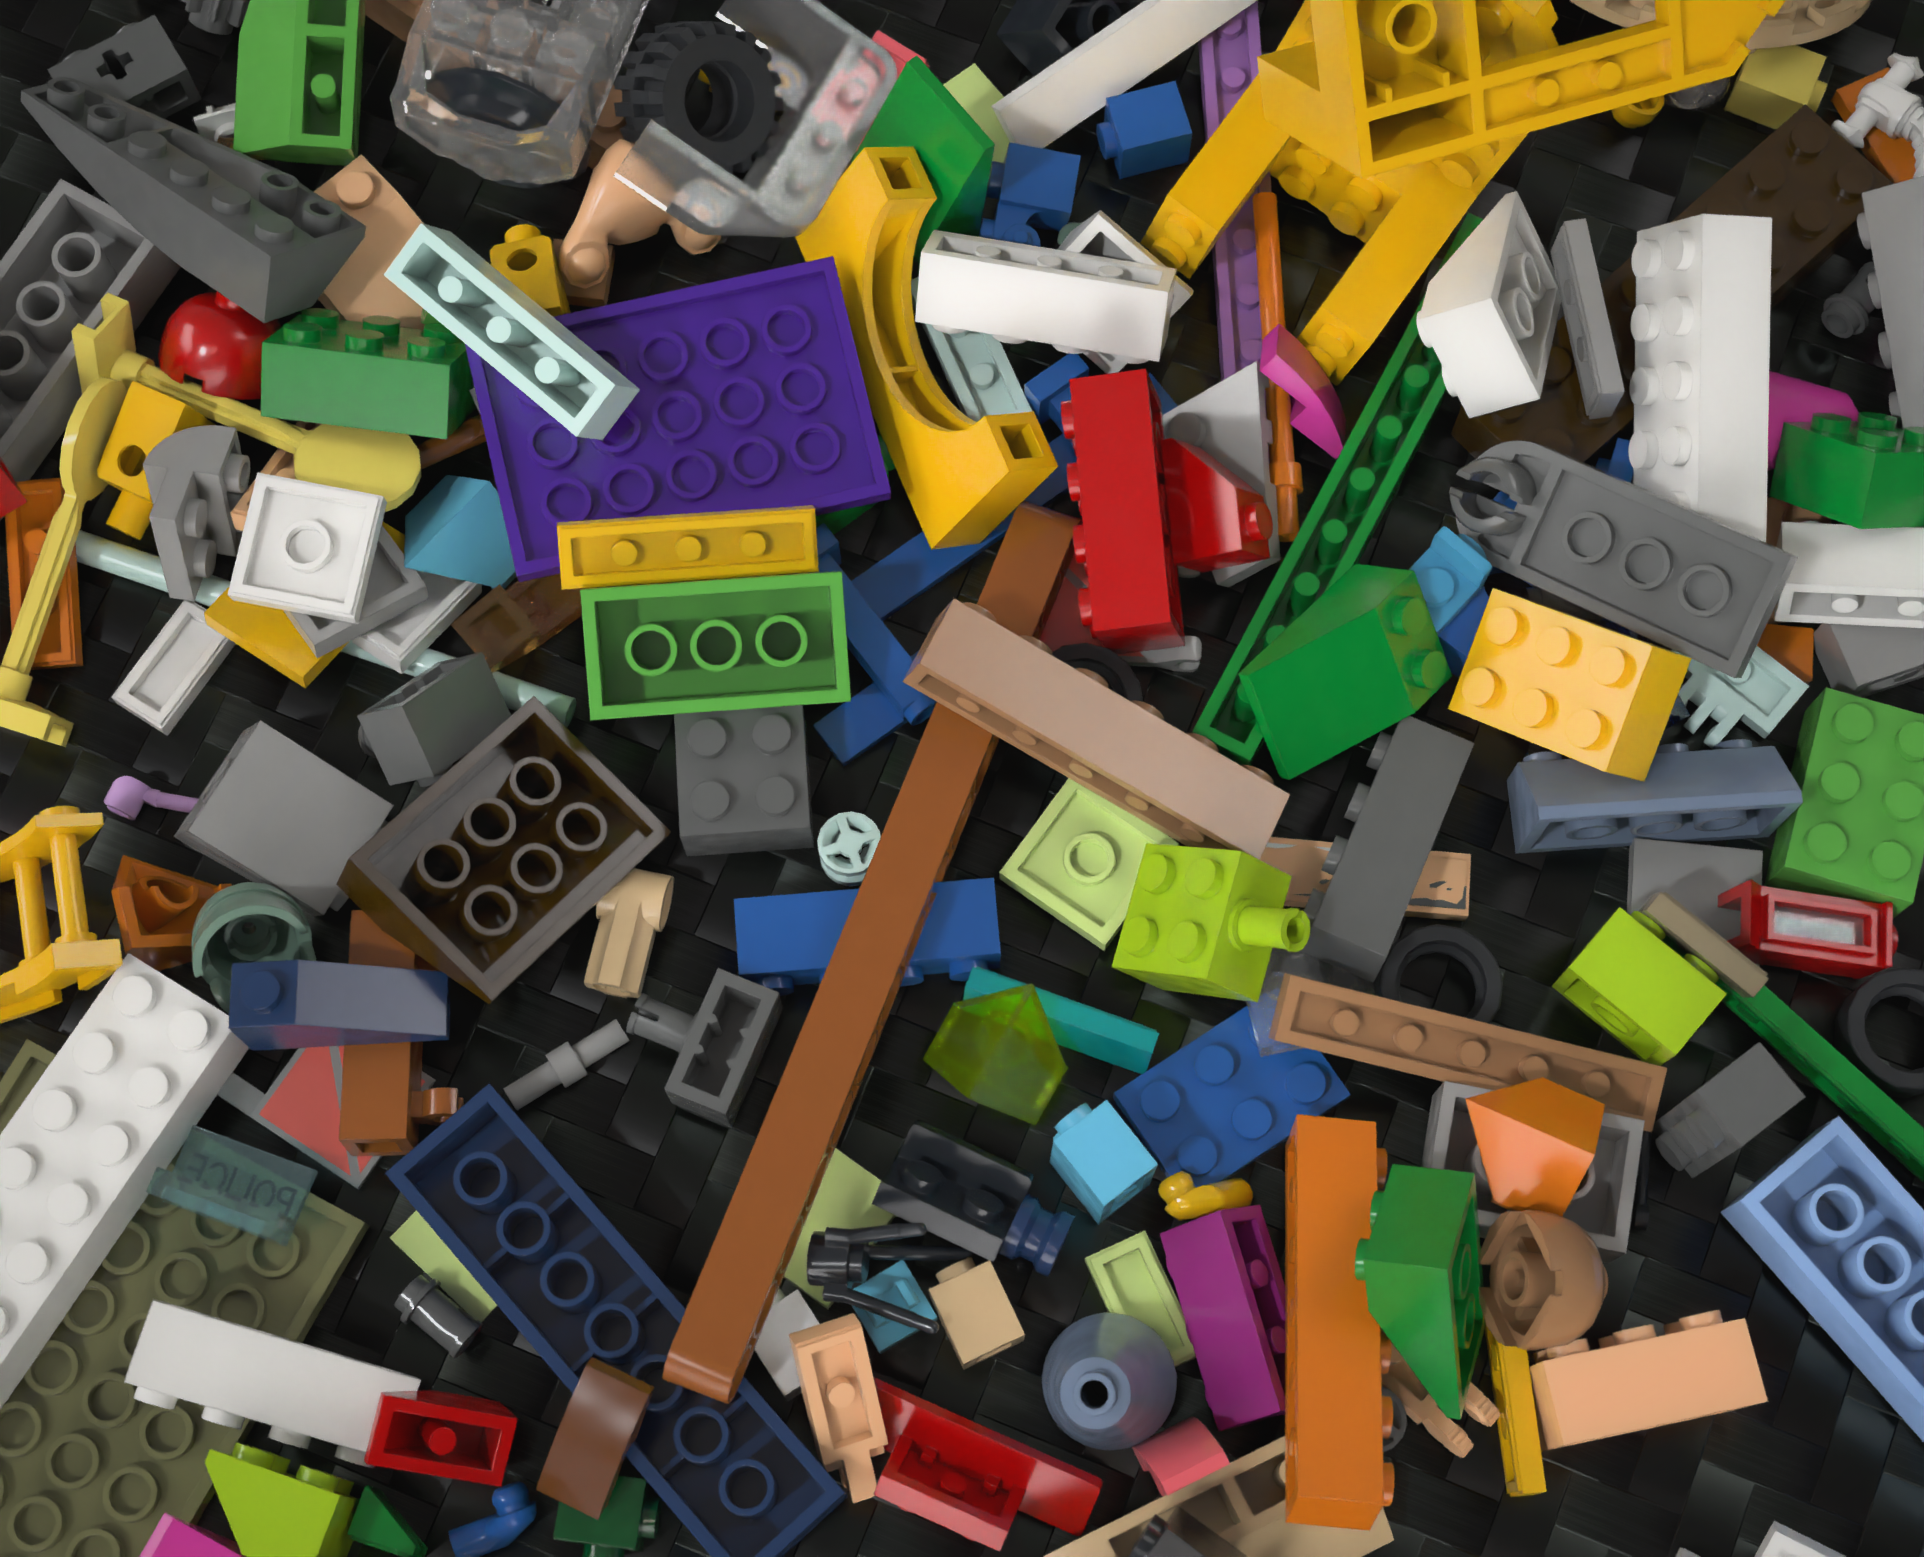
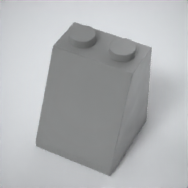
M259 721L243 730L174 837L252 882L265 883L279 888L291 896L303 911L312 916L324 915L329 907L337 912L344 905L348 896L336 883L348 858L389 823L385 818L394 805L269 725Z

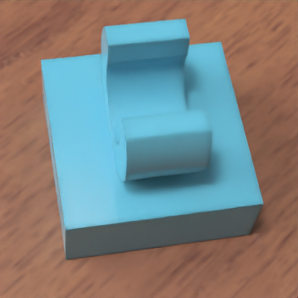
M904 1260L897 1262L854 1288L856 1291L910 1310L920 1316L934 1321L937 1320L935 1312ZM852 1306L880 1354L920 1331L919 1329L908 1327Z

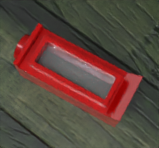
M1752 879L1718 895L1717 908L1741 911L1740 935L1727 940V942L1755 964L1857 979L1892 967V958L1898 945V933L1893 925V903L1891 902L1879 904L1759 885Z

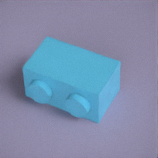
M1108 1100L1104 1101L1093 1111L1087 1103H1083L1055 1126L1058 1133L1053 1137L1050 1164L1098 1225L1150 1185L1158 1163Z

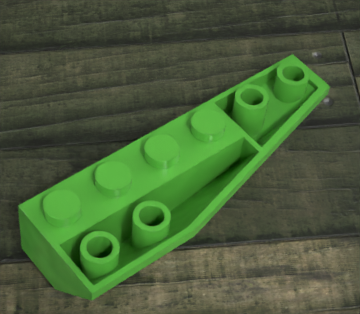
M250 0L239 34L233 150L256 160L347 166L358 157L366 0Z

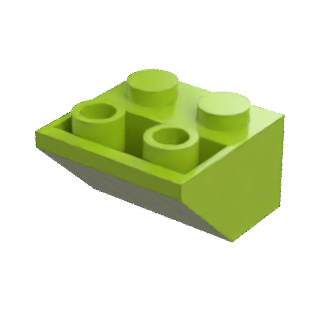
M238 1442L235 1443L231 1454L209 1449L204 1463L242 1555L247 1557H347L353 1542L350 1539L351 1535L347 1533L360 1501L359 1498L350 1496L354 1482L300 1465L296 1476L286 1473L291 1462L290 1459Z

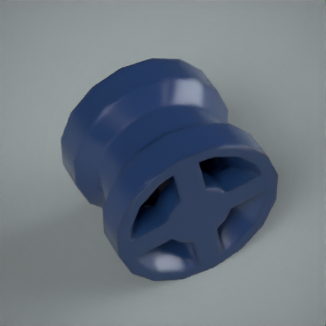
M1027 1193L1000 1250V1255L1010 1260L1022 1257L1033 1262L1036 1272L1048 1277L1076 1216L1064 1210L1052 1213L1042 1208L1038 1198Z

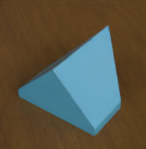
M446 475L405 516V568L491 586L499 593L517 577L498 491L490 481Z

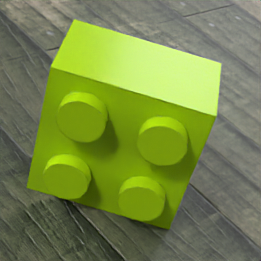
M1619 907L1552 987L1642 1061L1661 1066L1681 1050L1727 993L1715 984L1719 977L1705 962L1689 953L1682 958L1662 941L1666 936L1664 931L1653 920L1639 911H1633L1629 915Z

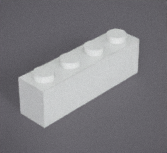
M933 230L921 251L915 322L932 324V327L937 331L949 334H959L967 330L992 334L994 339L1009 344H1019L1027 340L1052 344L1056 350L1070 354H1080L1088 350L1113 354L1117 360L1130 364H1141L1148 360L1159 362L1168 337L1177 269Z
M1817 521L1781 523L1776 547L1798 558L1775 605L1774 621L1924 628V528L1858 529L1850 525L1823 524Z
M153 1299L124 1382L137 1386L133 1397L136 1400L174 1410L177 1400L180 1398L204 1405L202 1419L240 1430L245 1418L272 1425L268 1437L273 1440L308 1449L311 1438H317L338 1445L334 1457L361 1466L374 1468V1465L366 1464L364 1458L381 1392L418 1391L421 1380L415 1376Z

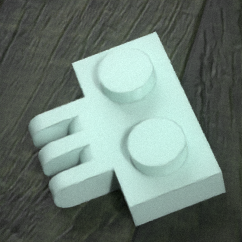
M1756 646L1742 678H1733L1691 659L1685 675L1689 680L1679 690L1670 716L1674 718L1680 714L1686 707L1688 700H1690L1699 708L1683 726L1688 731L1694 734L1708 716L1716 720L1719 724L1708 732L1704 743L1711 749H1713L1714 745L1721 742L1739 719L1765 739L1809 686L1758 646Z

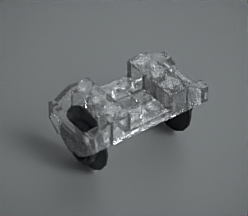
M424 0L409 31L397 82L390 95L396 127L436 155L453 159L479 176L502 185L527 189L571 182L586 172L592 150L589 140L648 0H553L550 7L546 6L548 0Z

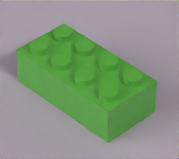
M842 571L596 587L580 590L590 720L851 702Z

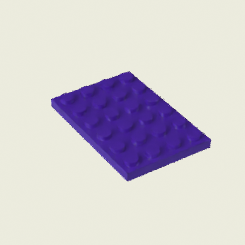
M833 256L554 316L557 321L640 389L603 440L576 437L465 344L515 572L519 582L560 573L557 522L808 505L814 506L815 516L891 499V489Z

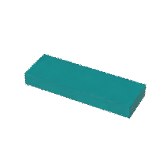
M978 966L972 968L964 990L963 1011L1139 1074L1147 1071L1159 1036L1155 1029Z

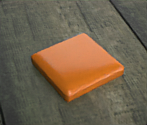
M1767 624L1757 646L1804 683L1812 681L1814 630L1806 627Z

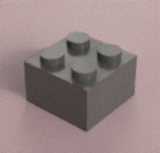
M803 705L674 714L680 838L687 856L814 848L807 726Z

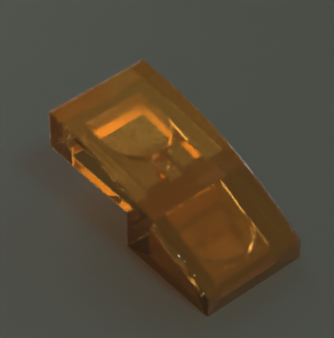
M561 573L523 582L517 581L506 591L499 584L451 625L475 654L483 652L488 666L493 673L534 650L582 615L580 590L584 588L562 590Z

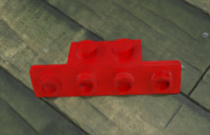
M873 1377L888 1444L884 1445V1450L892 1453L873 1495L999 1552L1017 1510L1075 1536L1083 1533L1103 1485L1101 1478Z

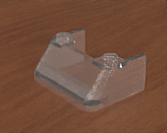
M725 0L715 16L726 23L736 25L737 31H748L757 38L755 44L766 48L773 58L767 65L768 69L779 72L782 84L774 86L776 97H783V110L785 112L778 122L780 126L777 135L770 136L766 142L770 149L763 158H756L753 167L750 168L744 180L740 181L662 126L650 120L617 169L614 177L692 230L704 235L795 237L804 233L819 215L897 80V68L891 55L882 46L816 0Z

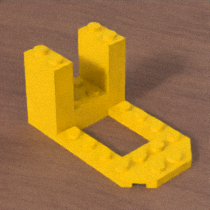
M1310 0L1304 1L1276 51L1314 41ZM1475 0L1481 67L1559 46L1551 29L1558 17L1550 0ZM1258 73L1167 194L1141 244L1148 248L1150 253L1166 267L1175 268L1190 279L1259 184L1270 172L1272 176L1279 180L1281 187L1288 194L1297 199L1308 201L1326 214L1336 229L1347 235H1355L1365 243L1297 337L1298 341L1311 353L1324 370L1330 382L1338 386L1375 341L1480 192L1528 133L1361 179L1265 120Z
M1310 0L1314 41L1257 56L1264 118L1267 122L1363 179L1734 76L1751 51L1745 46L1766 15L1775 17L1786 0H1655L1656 20L1481 67L1475 0Z

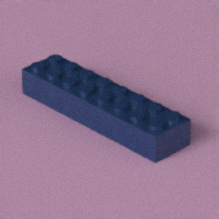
M490 1084L484 1087L385 1172L388 1178L572 1394L591 1357L654 1386L637 1438L625 1456L711 1557H783L848 1497L744 1376L730 1404L663 1380V1370L667 1355L686 1309Z

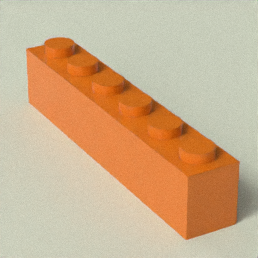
M1297 1114L1285 1145V1523L1370 1531L1382 1507H1389L1393 1499L1394 1466L1392 1463L1383 1462V1439H1389L1391 1434L1393 1402L1390 1396H1382L1381 1374H1387L1390 1367L1392 1343L1385 1332L1380 1331V1325L1368 1310L1365 1281L1357 1280L1355 1277L1357 1245L1360 1238H1370L1372 1232L1370 1228L1372 1197L1374 1192L1378 1191V1188L1384 1187L1387 1174V1151L1385 1148H1377L1376 1122Z

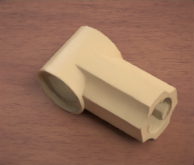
M634 868L597 903L596 916L600 920L584 979L586 987L622 998L640 997L656 932H662L668 918L674 888L673 876Z

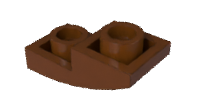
M591 1357L584 1368L565 1411L536 1490L598 1520L609 1504L625 1455L637 1438L654 1386Z

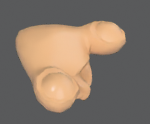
M619 139L605 151L598 165L593 169L575 221L560 245L558 268L568 284L586 289L601 283L609 269L608 243L624 245L647 239L657 234L659 227L664 223L670 225L677 243L689 254L695 255L710 252L721 240L723 222L713 204L686 190L673 173L654 155L633 142Z

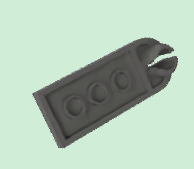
M1508 441L1495 445L1477 459L1460 468L1456 475L1467 480L1482 482L1509 494L1510 499L1517 502L1515 509L1470 489L1451 486L1449 491L1451 507L1456 516L1459 534L1467 535L1476 541L1484 550L1487 557L1486 560L1492 566L1733 678H1742L1798 558L1791 553L1552 448L1528 441Z

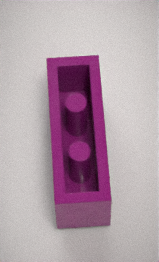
M1253 1205L1219 1210L1160 1233L1166 1254L1167 1269L1176 1287L1186 1321V1333L1195 1351L1205 1385L1206 1400L1213 1412L1218 1432L1258 1423L1285 1414V1284L1261 1206Z

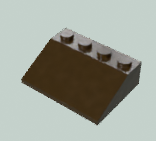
M533 696L349 857L336 885L384 932L490 1004L663 842L671 831Z

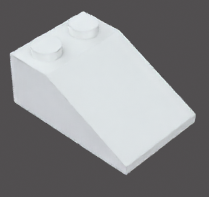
M1517 191L1504 195L1431 279L1427 287L1422 309L1417 313V328L1420 338L1426 347L1434 348L1442 364V376L1445 387L1452 397L1458 396L1469 418L1540 399L1560 309L1561 298L1555 270Z

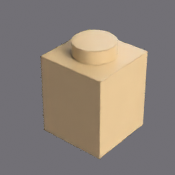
M967 1258L936 1274L940 1284L929 1289V1296L963 1370L1024 1341L1025 1333L990 1260L976 1266L972 1258Z

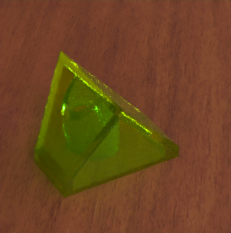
M1033 983L955 1002L923 1057L927 1064L968 1099L1034 1125L1038 1123L1068 1069Z

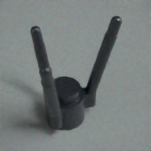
M921 1222L854 1229L827 1227L825 1232L814 1231L811 1236L807 1254V1279L809 1285L824 1286L823 1301L847 1303L908 1327H913L929 1334H935L939 1330V1324L936 1321L851 1288L854 1282H866L870 1260H964L973 1258L974 1253L963 1247L869 1245V1242L922 1236L926 1233L927 1226Z

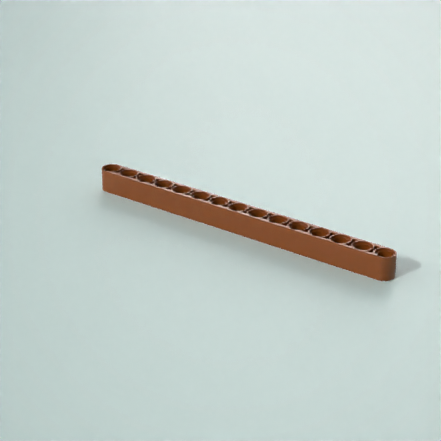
M1026 500L1019 504L977 605L990 611L995 616L996 623L1016 635H1027L1040 640L1075 553L1073 526L1082 525V519ZM936 702L667 1355L663 1370V1380L726 1404L731 1403L741 1384L937 895V893L931 892L934 882H942L1000 740L999 737Z

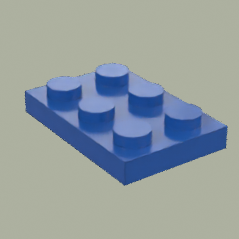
M1276 987L1259 997L1258 1002L1250 1003L1114 1092L1113 1099L1167 1178L1180 1171L1187 1172L1191 1175L1195 1187L1227 1180L1287 1140L1297 1114L1322 1117L1346 1101L1351 1095L1320 1051L1268 1038L1279 996V991Z

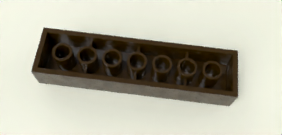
M1805 104L1671 222L1700 214L1772 217L1771 311L1859 232L1857 216L1859 213L1865 212L1862 193L1892 185L1893 183ZM1632 256L1601 283L1625 390L1612 416L1589 419V416L1586 415L1565 316H1563L1556 323L1540 399L1472 418L1468 417L1465 409L1461 406L1450 435L1475 459L1491 447L1503 442L1528 441L1547 446L1596 467L1599 457L1606 458L1614 451L1618 438L1626 440L1634 433V403L1631 400L1629 390L1631 376L1635 371V339L1632 336L1630 326L1631 316L1636 307V276L1632 270Z

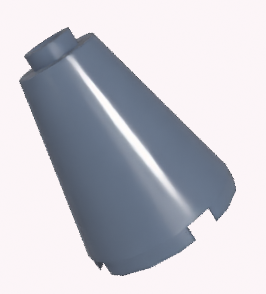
M1105 1312L1090 1315L1072 1323L1053 1342L1043 1366V1395L1053 1419L1071 1438L1096 1449H1125L1148 1439L1167 1419L1176 1395L1177 1373L1167 1346L1153 1328L1129 1315ZM1090 1380H1098L1106 1386L1108 1390L1107 1400L1101 1399L1094 1393Z

